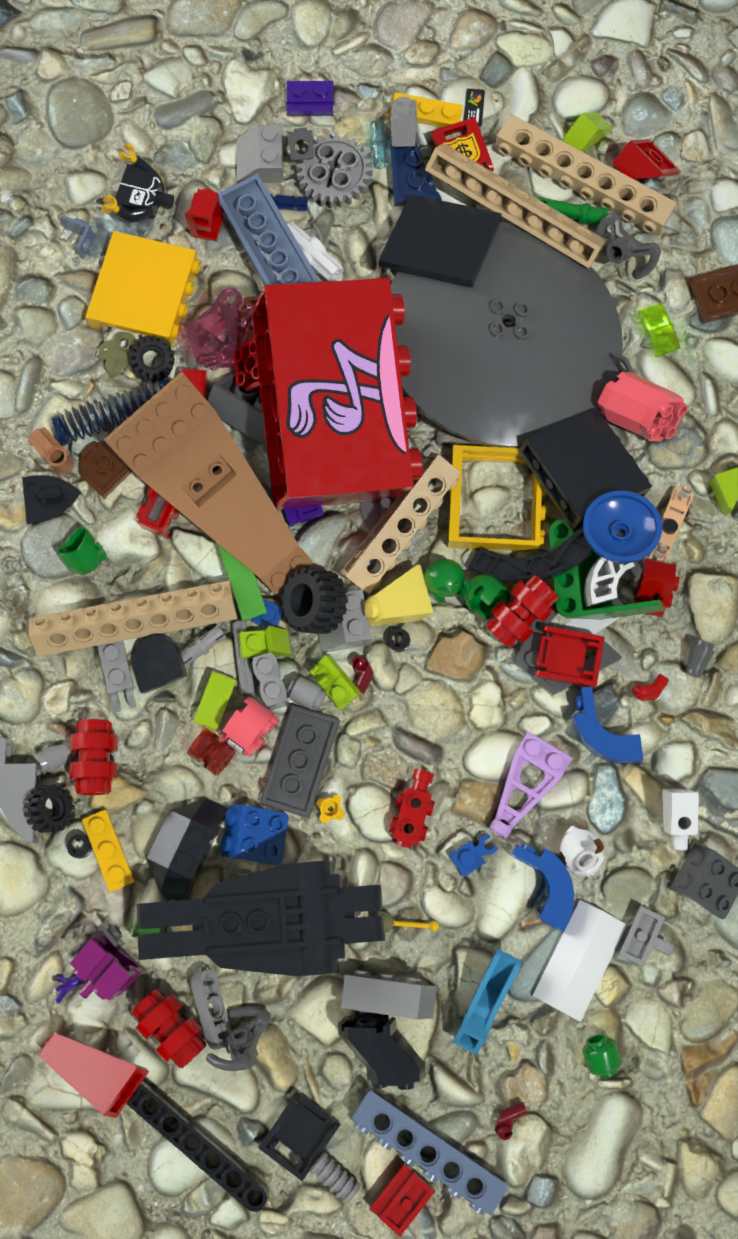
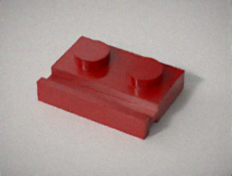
M404 1163L369 1207V1210L375 1213L381 1221L401 1237L435 1193V1189Z

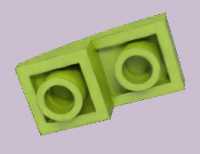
M212 671L193 722L218 730L237 679Z

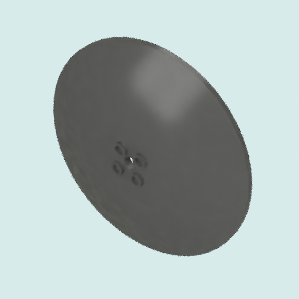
M500 223L473 287L401 271L397 272L391 283V293L402 295L405 308L403 325L395 326L397 346L407 345L411 360L409 376L401 377L403 392L407 397L412 396L414 398L416 408L428 419L453 435L486 446L520 448L526 437L595 408L599 409L597 402L606 384L610 381L614 383L616 381L619 369L611 355L617 353L622 356V328L619 314L608 288L592 267L587 268L516 224ZM510 319L514 323V327L508 328L504 326L502 320Z

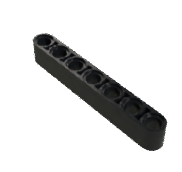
M143 1079L137 1088L136 1094L132 1095L126 1104L251 1212L262 1210L269 1199L270 1192L267 1185L150 1083ZM148 1098L156 1100L158 1104V1109L154 1113L146 1109L145 1104ZM173 1116L178 1120L179 1127L177 1130H170L167 1127V1117ZM193 1134L199 1138L200 1145L198 1148L188 1146L186 1141L188 1135ZM209 1153L219 1155L221 1159L219 1166H212L208 1163L207 1156ZM237 1171L242 1177V1182L237 1185L232 1184L228 1179V1173ZM254 1189L261 1191L263 1201L259 1203L251 1201L249 1192Z

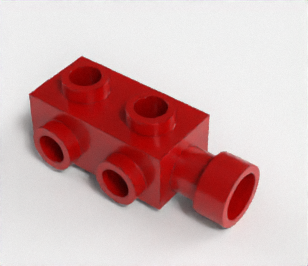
M415 768L412 779H414L412 788L407 787L405 793L400 791L396 807L401 808L398 818H392L389 832L394 833L393 839L397 840L396 845L411 849L412 844L418 846L419 841L424 842L428 826H424L426 815H432L435 801L430 800L432 794L427 793L429 784H432L434 773ZM412 799H419L421 806L413 808L411 806ZM406 824L413 825L414 831L411 834L404 832Z

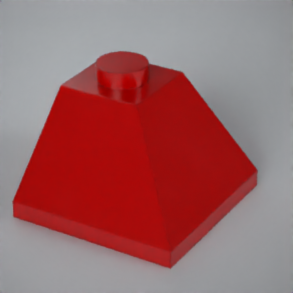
M650 139L630 140L612 162L616 166L617 171L632 179L673 176L681 172Z

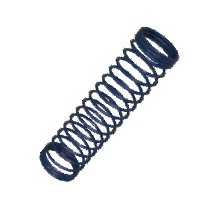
M169 379L162 380V382L159 381L160 390L170 382ZM151 384L153 395H155L157 390L154 384ZM144 386V392L148 401L151 399L147 387ZM136 389L141 407L145 404V402L141 396L139 389ZM129 391L131 404L133 407V411L135 413L136 410H138L139 408L135 402V399L131 391ZM121 394L124 408L126 411V416L128 419V411L130 413V416L132 415V412L129 408V405L125 399L124 394ZM116 396L113 398L120 423L109 399H106L112 425L101 401L98 402L105 428L93 404H91L97 430L86 407H83L90 433L77 408L76 412L80 421L82 435L75 424L71 412H68L74 429L75 439L68 428L64 415L61 413L62 420L59 415L52 416V425L60 445H69L70 437L74 442H77V433L83 440L85 439V432L89 437H92V428L99 435V424L104 432H107V423L114 430V419L118 426L122 424L121 415L124 421L126 418Z

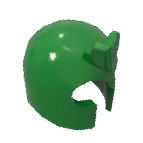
M84 526L76 529L66 542L57 549V553L64 565L74 574H89L98 568L103 559L108 561L103 547L99 542L95 543V538Z
M446 558L437 559L430 563L425 571L424 580L431 598L445 604V597H453L456 594L457 599L459 598L458 594L461 593L460 589L463 588L465 580L464 570L460 564Z
M490 574L477 575L470 582L464 580V586L460 589L461 593L458 594L459 598H464L468 608L485 621L493 616L491 610L501 600L507 604L510 598L509 589Z

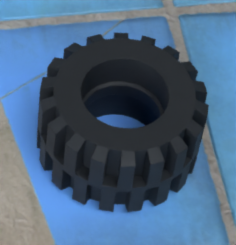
M302 568L295 571L294 576L291 575L288 578V584L284 586L285 591L282 594L283 604L281 606L282 610H284V619L288 620V625L297 632L328 634L331 633V630L335 631L338 628V624H341L344 620L343 614L347 612L346 603H348V598H346L347 589L343 587L344 582L341 578H338V574L332 573V571Z

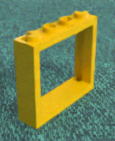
M453 445L452 466L460 471L461 474L458 476L459 480L456 486L450 490L448 548L480 549L482 546L488 550L538 552L540 544L544 545L545 530H541L540 525L541 520H545L546 506L541 505V497L546 496V491L534 473L532 477L530 540L459 537L462 461L527 464L519 453L520 448Z

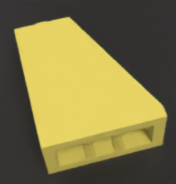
M421 565L414 566L364 602L365 615L368 618L370 627L420 621L434 613Z

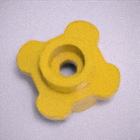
M333 795L332 798L318 799L317 807L320 808L321 815L319 818L321 822L328 823L333 819L342 820L344 818L345 812L341 809L342 798L339 795ZM333 807V811L330 812L328 808Z

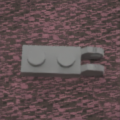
M124 641L98 645L107 691L110 694L114 712L121 711L118 693L126 691V699L130 709L135 708L136 701L133 692L135 687Z

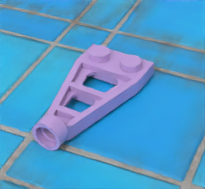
M527 732L514 753L496 817L489 826V829L502 838L507 839L512 828L561 779L572 757L532 733ZM525 764H531L544 772L545 775L543 781L533 789H529L520 782L521 771ZM514 789H518L528 795L527 802L518 811L508 806V800ZM500 820L507 821L508 826L502 823Z

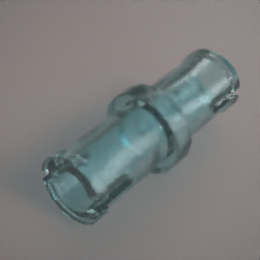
M374 120L370 123V149L373 151V166L376 169H381V162H383V168L388 166L386 150L388 148V140L385 138V123L382 120H377V127H375Z

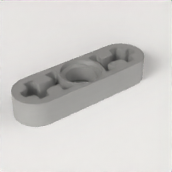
M210 970L195 973L191 978V988L206 1042L213 1050L228 1047L227 1039L232 1031L217 978ZM209 1003L214 1007V1016L209 1012Z

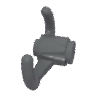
M613 212L609 213L601 220L595 231V234L603 238L606 228L610 225L611 242L607 245L606 251L608 259L611 262L620 264L634 256L650 255L648 263L635 272V278L637 279L647 276L657 265L661 248L654 242L641 243L623 229L620 215Z
M241 1006L228 1011L230 1018L256 1017V1019L246 1029H237L228 1036L227 1044L231 1060L219 1058L213 1053H209L206 1056V1061L213 1067L224 1071H241L255 1064L256 1056H258V1040L270 1023L271 1015L268 1011L253 1006Z

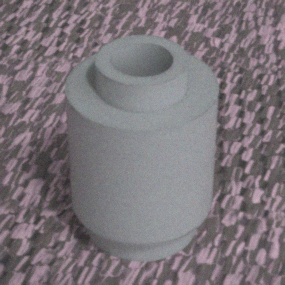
M301 676L298 680L293 679L287 690V693L290 694V700L310 710L313 708L319 710L327 695V692L322 690L323 687Z

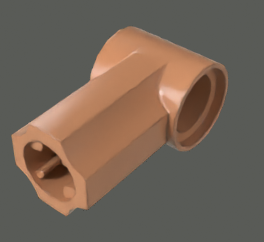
M45 427L37 428L31 433L28 441L55 472L64 475L72 471L74 467L72 456ZM64 457L62 462L56 464L58 458Z

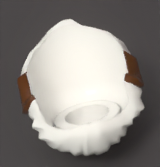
M570 826L561 841L559 853L563 858L564 865H566L568 871H571V874L583 877L593 876L599 871L605 859L604 845L592 831Z

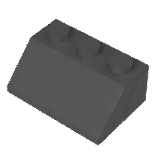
M235 372L215 383L210 392L208 402L215 409L220 419L231 425L236 431L248 435L256 443L266 446L260 391H247L244 387L238 386L236 384Z

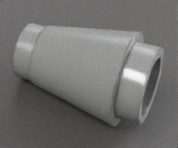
M70 743L42 748L41 752L36 753L43 772L49 770L53 772L77 756L76 753L70 751Z

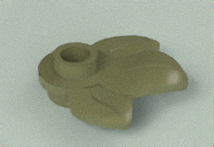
M119 333L115 336L114 340L105 341L98 348L96 357L106 360V370L111 378L120 375L126 368L133 373L132 366L130 365V354L137 340L131 333ZM123 340L129 341L127 347H121Z

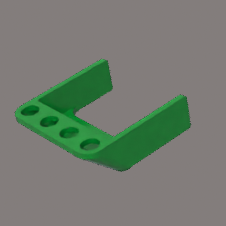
M565 519L556 520L549 528L551 550L562 545L563 542L577 531H572ZM595 552L571 570L553 577L555 593L558 595L556 608L558 613L565 618L602 620L665 611L664 605L660 600L614 606L611 600L586 607L584 601L585 581L592 565L600 557Z

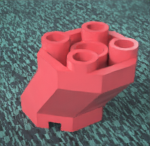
M621 372L617 375L620 378L617 382L610 381L606 384L597 402L598 407L602 409L600 411L602 416L607 421L639 434L648 441H662L664 438L671 439L676 434L677 426L682 417L688 411V406L680 395L645 380L634 372Z

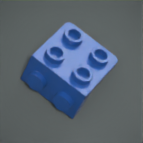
M230 805L225 815V835L220 843L221 857L279 865L283 856L288 815L252 806Z

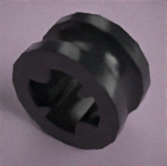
M401 628L392 630L387 639L390 648L396 652L407 650L411 642L408 632ZM398 634H403V640L406 643L403 646L400 644V647L395 646V641L392 639L394 635L398 637Z
M74 835L67 843L68 853L78 859L88 857L93 849L89 838L83 835ZM81 839H83V846L86 849L84 852L79 851V854L75 853L77 848L74 846V843L76 841L81 842Z

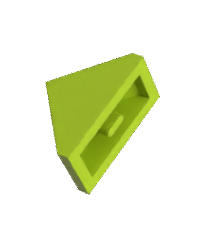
M597 112L582 113L563 137L562 141L585 152L610 133L612 127Z
M738 467L716 474L710 481L721 512L725 516H728L733 510L738 499Z

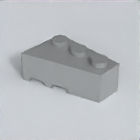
M354 970V975L344 976L341 1008L412 1019H433L437 986L421 984V979L405 977V982L396 981V976L389 974H380L379 978L370 977V972Z

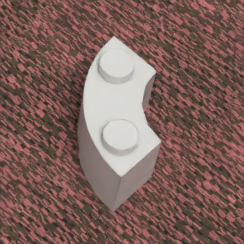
M600 556L592 565L585 581V606L589 607L617 598L616 587L619 578L626 570L635 566L634 562L616 563Z

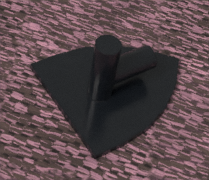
M48 475L22 477L27 525L48 521L61 515L74 504L81 492L71 483L58 477Z

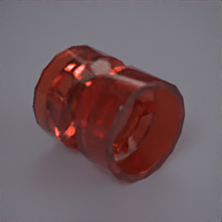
M209 728L204 729L197 736L187 751V754L198 763L204 762V768L215 776H218L226 768L236 753V750L225 741L219 742V736Z

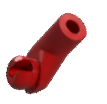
M658 674L652 685H634L632 695L640 701L656 700L669 683V679L662 674Z

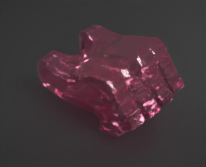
M228 287L222 290L213 305L186 328V335L189 338L194 357L198 359L201 365H204L205 368H209L211 371L230 368L233 365V355L236 348H240L241 344L245 342L247 332L253 324L251 312L254 306L251 302L245 301L244 296L236 288ZM235 295V301L228 307V298ZM248 308V314L245 317H240L241 311ZM225 332H228L227 344L218 338Z

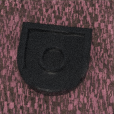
M160 635L149 636L143 639L136 647L133 655V668L141 694L149 693L188 676L180 649L169 638Z

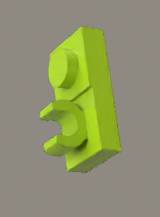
M330 654L325 655L310 670V673L327 692V695L340 711L345 709L361 694Z

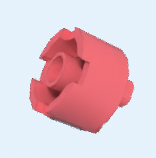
M249 696L244 701L247 706L244 710H236L223 729L225 734H222L220 738L242 755L251 757L265 743L266 740L262 737L269 731L271 732L280 719L275 717L276 714Z

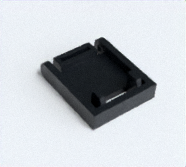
M296 1091L258 1149L303 1182L311 1170L310 1168L315 1164L341 1124L336 1121L331 1129L328 1128L327 1124L332 1117L307 1098L304 1099L300 1106L297 1105L296 1102L301 1094ZM279 1141L301 1157L296 1166L274 1151Z

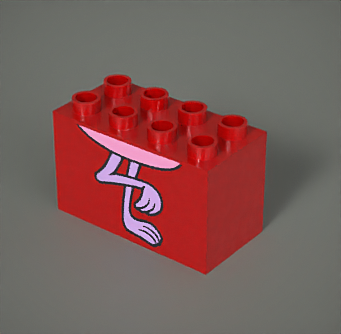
M390 278L264 285L251 314L272 500L276 509L287 510L381 501L383 498L391 500L413 488V480L421 479L423 465L420 450L418 448L409 449L407 428L415 427L417 413L414 398L412 396L403 397L401 377L409 376L411 360L407 345L397 346L395 326L403 325L405 308L402 295L391 293Z

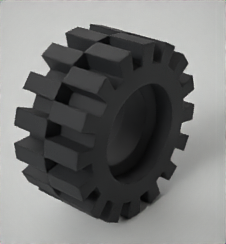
M149 335L144 336L143 340L140 338L136 345L134 344L130 354L131 369L133 373H136V377L139 379L140 377L143 378L144 382L148 380L152 381L151 383H156L157 380L162 381L170 375L175 362L174 350H171L170 343L166 344L165 339L162 337L160 340L155 335L152 338H149ZM148 351H156L160 354L162 363L156 368L147 367L143 362V355Z
M57 784L38 786L30 791L31 795H27L26 800L29 803H24L23 808H28V812H24V817L30 818L26 822L28 825H33L32 829L34 831L39 830V833L59 832L66 829L65 826L70 825L71 822L68 819L74 817V814L70 813V811L75 809V805H70L73 797H67L70 792L67 789L63 790L64 786ZM48 799L53 804V815L50 819L45 811Z

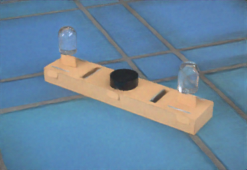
M685 484L681 489L675 487L672 490L671 497L661 519L662 535L655 550L643 559L642 566H644L646 559L663 563L667 562L689 505L693 501L694 494L691 493V485Z

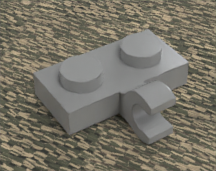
M639 906L618 955L642 967L645 966L652 948L667 956L671 955L674 945L657 938L665 917Z

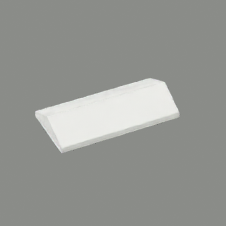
M579 900L532 996L581 1022L627 924Z

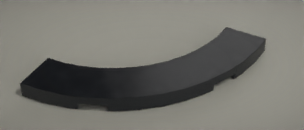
M582 524L559 547L549 552L546 551L527 557L502 555L481 546L468 568L480 575L490 574L502 582L518 583L522 580L526 583L533 575H537L542 580L561 575L582 563L594 551L585 539Z

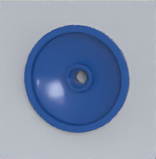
M612 491L601 495L590 504L583 520V533L591 549L602 558L616 563H632L644 559L655 550L662 535V520L656 507L645 497L630 491ZM621 532L624 534V536L619 537L616 535V533Z

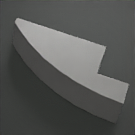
M0 738V808L10 824L26 842L39 844V830L34 831L32 829L33 825L27 824L26 821L30 818L24 817V812H28V808L23 807L24 803H29L26 797L31 795L30 791L41 786L42 767L36 763L12 764L13 741L7 738Z

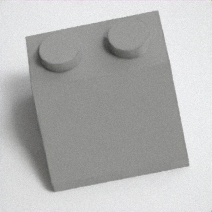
M257 125L237 138V183L257 173L263 183L284 182L282 125Z
M363 589L346 593V598H348V603H346L347 612L343 614L344 620L341 624H338V628L335 631L331 630V633L319 634L322 653L372 645L369 622L365 615Z

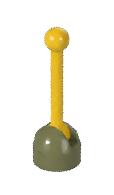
M383 911L376 912V916L384 915L385 933L389 932L393 926L429 928L433 932L439 929V924L436 921H431L430 923L394 921L391 914Z

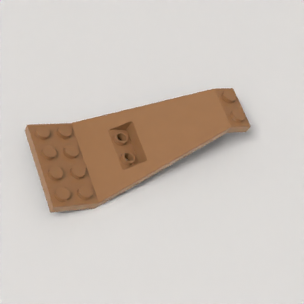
M180 372L104 439L141 480L258 576L275 595L284 588L285 584H288V578L291 575L294 576L295 571L307 568L313 563L311 558L298 545L215 409L183 372ZM215 466H219L216 472H212ZM195 483H200L198 488H193Z

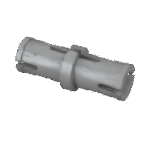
M218 624L201 637L197 636L194 638V642L180 651L185 667L201 655L208 654L214 645L227 638Z

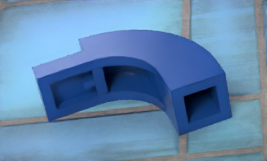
M592 687L581 688L578 692L579 695H575L577 711L581 710V714H574L571 719L575 733L585 748L598 758L615 764H635L643 761L640 734L620 736L606 731L596 717Z
M524 843L521 847L516 845L510 856L538 871L547 886L546 902L537 919L560 932H564L574 906V887L569 872L561 860L548 849H543L540 856L535 855L537 850Z

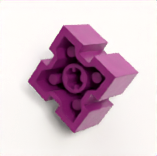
M105 934L99 938H91L69 963L75 968L73 972L78 978L83 981L89 979L79 991V994L85 999L94 991L101 999L110 1001L116 996L124 994L144 971L137 962L120 950L121 947H115Z

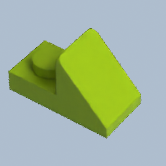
M268 626L263 631L238 633L240 659H250L270 652L275 657L291 655L289 634L286 629Z

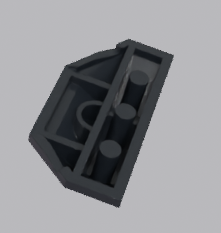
M204 798L169 810L147 856L160 894L175 901L187 900L229 808Z

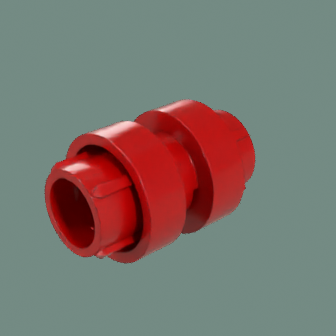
M533 575L526 583L520 580L510 590L515 597L508 604L501 600L491 610L494 616L487 623L486 627L507 647H512L518 639L524 643L534 633L530 625L537 618L544 622L554 612L550 606L558 599V595L537 575Z
M80 720L77 723L76 733L70 735V751L78 753V762L70 763L69 780L75 781V792L79 795H107L111 792V781L117 780V763L110 762V753L118 751V735L112 733V723L109 720Z
M156 988L132 1010V1014L140 1022L136 1029L145 1040L152 1036L157 1039L161 1045L155 1051L165 1063L172 1059L178 1068L183 1069L206 1047V1042L199 1035L203 1028L193 1016L187 1021L181 1017L178 1012L183 1008V1005L173 994L166 997L161 990Z

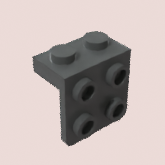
M694 843L670 890L680 896L693 900L717 918L725 919L738 896V867L715 850Z

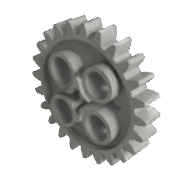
M326 133V140H322L317 136V143H313V159L298 160L299 164H296V171L298 172L297 181H300V189H305L306 197L312 195L313 202L321 199V206H324L328 201L331 208L334 207L335 202H338L340 207H343V201L347 200L349 204H352L353 196L360 199V191L367 192L366 185L371 184L370 176H373V169L371 168L372 159H369V152L364 151L363 144L356 146V138L349 142L347 134L342 139H339L338 133H335L334 138L331 139L329 134ZM302 148V153L305 154L308 149ZM342 153L338 159V168H335L338 154ZM347 162H353V164H351V165H347V164H345V163H347ZM331 173H333L331 186L327 188L331 181ZM319 175H320V176H324L323 178H320V179L315 178L316 176H319ZM340 182L346 183L345 185H338Z

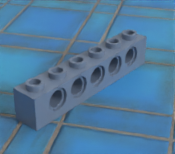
M371 1087L352 1115V1119L355 1121L354 1126L366 1135L369 1131L378 1137L377 1142L389 1151L392 1147L401 1153L399 1157L412 1167L415 1163L424 1169L423 1174L435 1183L439 1179L448 1185L446 1190L458 1199L463 1196L471 1201L469 1206L481 1215L486 1212L492 1216L509 1188L506 1180ZM378 1114H386L390 1118V1123L387 1127L380 1128L375 1124L374 1119ZM401 1130H409L413 1134V1139L411 1142L403 1144L397 1138L398 1133ZM425 1146H432L436 1150L435 1156L430 1160H426L420 1155L421 1149ZM448 1162H455L459 1165V1170L455 1175L449 1176L443 1171L444 1166ZM472 1178H478L482 1181V1187L476 1192H472L467 1188V1183Z

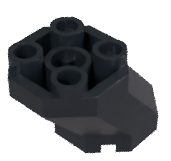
M364 1012L358 1014L357 1020H352L350 1015L344 1017L338 1023L339 1036L366 1067L367 1079L371 1081V1087L382 1089L387 1086H398L400 1090L413 1089L414 1083L419 1082L426 1074L425 1062L397 1030L396 1018L392 1017L389 1020V1015Z

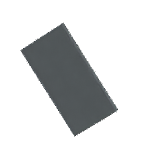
M291 705L260 804L310 819L340 725V719Z

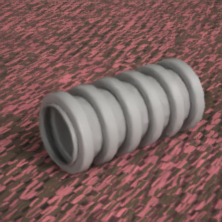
M326 1152L322 1153L310 1168V1173H315L317 1180L322 1179V1184L324 1186L328 1185L330 1192L335 1191V1196L337 1198L341 1197L343 1204L349 1203L359 1191L360 1183H354L352 1176L348 1177L345 1170L343 1172L340 1170L341 1166L339 1164L335 1165L332 1158L330 1160L327 1158L328 1154Z

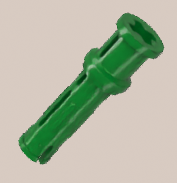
M538 196V200L568 218L579 220L581 225L586 223L599 225L609 212V207L602 209L592 207L589 203H583L582 206Z

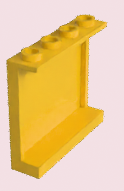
M113 231L85 317L90 328L100 329L101 325L151 337L155 335L157 338L161 339L162 337L167 340L171 347H173L175 339L178 340L180 337L182 317L185 318L187 314L188 296H192L195 284L193 280L195 274L198 275L201 268V260L198 259L196 250Z

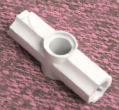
M294 222L287 223L313 270L325 281H337L343 273V267L327 253L326 248L317 238H310Z

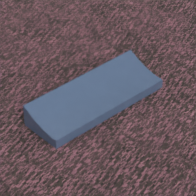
M258 173L218 193L223 214L263 285L320 282Z

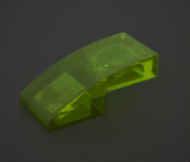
M662 303L638 311L645 335H649L655 357L681 349L674 327Z

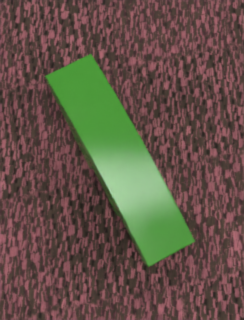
M218 544L243 622L267 614L255 574Z

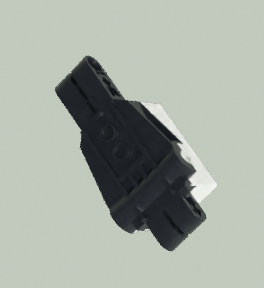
M332 861L291 863L219 882L202 899L136 904L137 929L161 928V933L138 935L139 960L206 955L218 967L224 969L288 976H309L340 973L339 959L347 957L346 944L386 941L384 915L355 917V912L383 910L381 885L342 887L341 875L332 873ZM192 925L193 929L190 931L168 932V927Z

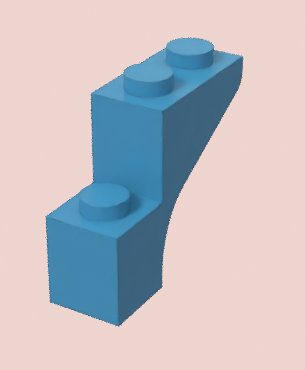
M497 949L479 981L468 1009L462 1017L453 1043L476 1055L486 1041L497 1012L522 963L521 960Z

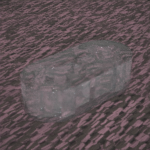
M184 328L178 334L175 360L180 372H182V369H198L201 340L198 332L193 328ZM188 336L193 337V340L190 342V348H187L185 341L188 339ZM186 355H189L192 362L188 364V367H184L182 363L186 361Z

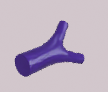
M59 975L57 981L63 984L55 987L57 992L61 991L56 999V1003L59 1004L65 995L74 988L87 983L89 979L83 981L77 976L66 978Z

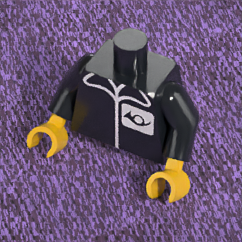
M125 144L123 148L129 152V155L121 151L119 158L122 161L130 160L131 164L126 166L116 197L112 195L104 197L103 201L110 206L104 204L101 207L102 212L109 214L113 211L114 215L130 223L146 220L147 218L153 219L156 217L159 207L172 208L174 195L164 193L165 188L161 176L139 155L135 156V148L131 144Z

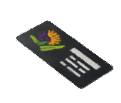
M468 88L466 91L464 120L475 117L479 127L482 126L485 90Z

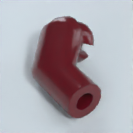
M357 655L352 659V666L359 677L355 686L361 694H365L374 676V671L366 657Z
M523 1101L499 1112L495 1124V1132L500 1139H510L513 1134L514 1121L528 1115Z

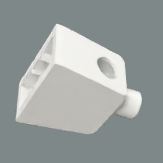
M662 789L664 832L673 835V849L688 850L689 835L698 834L699 792L690 789ZM683 817L682 824L678 826L679 819Z

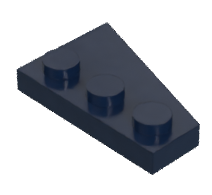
M390 138L394 207L405 206L410 194L442 200L439 192L436 190L431 174L425 170L424 158L416 141L415 146L394 147L391 145L392 140Z

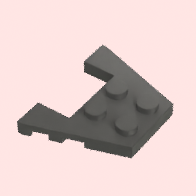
M556 601L550 606L554 612L544 622L537 618L530 627L534 630V633L522 644L514 661L551 697L573 686V684L535 677V671H546V669L536 667L541 636H552L542 632L543 626H549L548 624L559 614L556 608ZM604 642L599 671L618 662L622 658L607 642ZM595 653L588 660H584L583 671H593Z

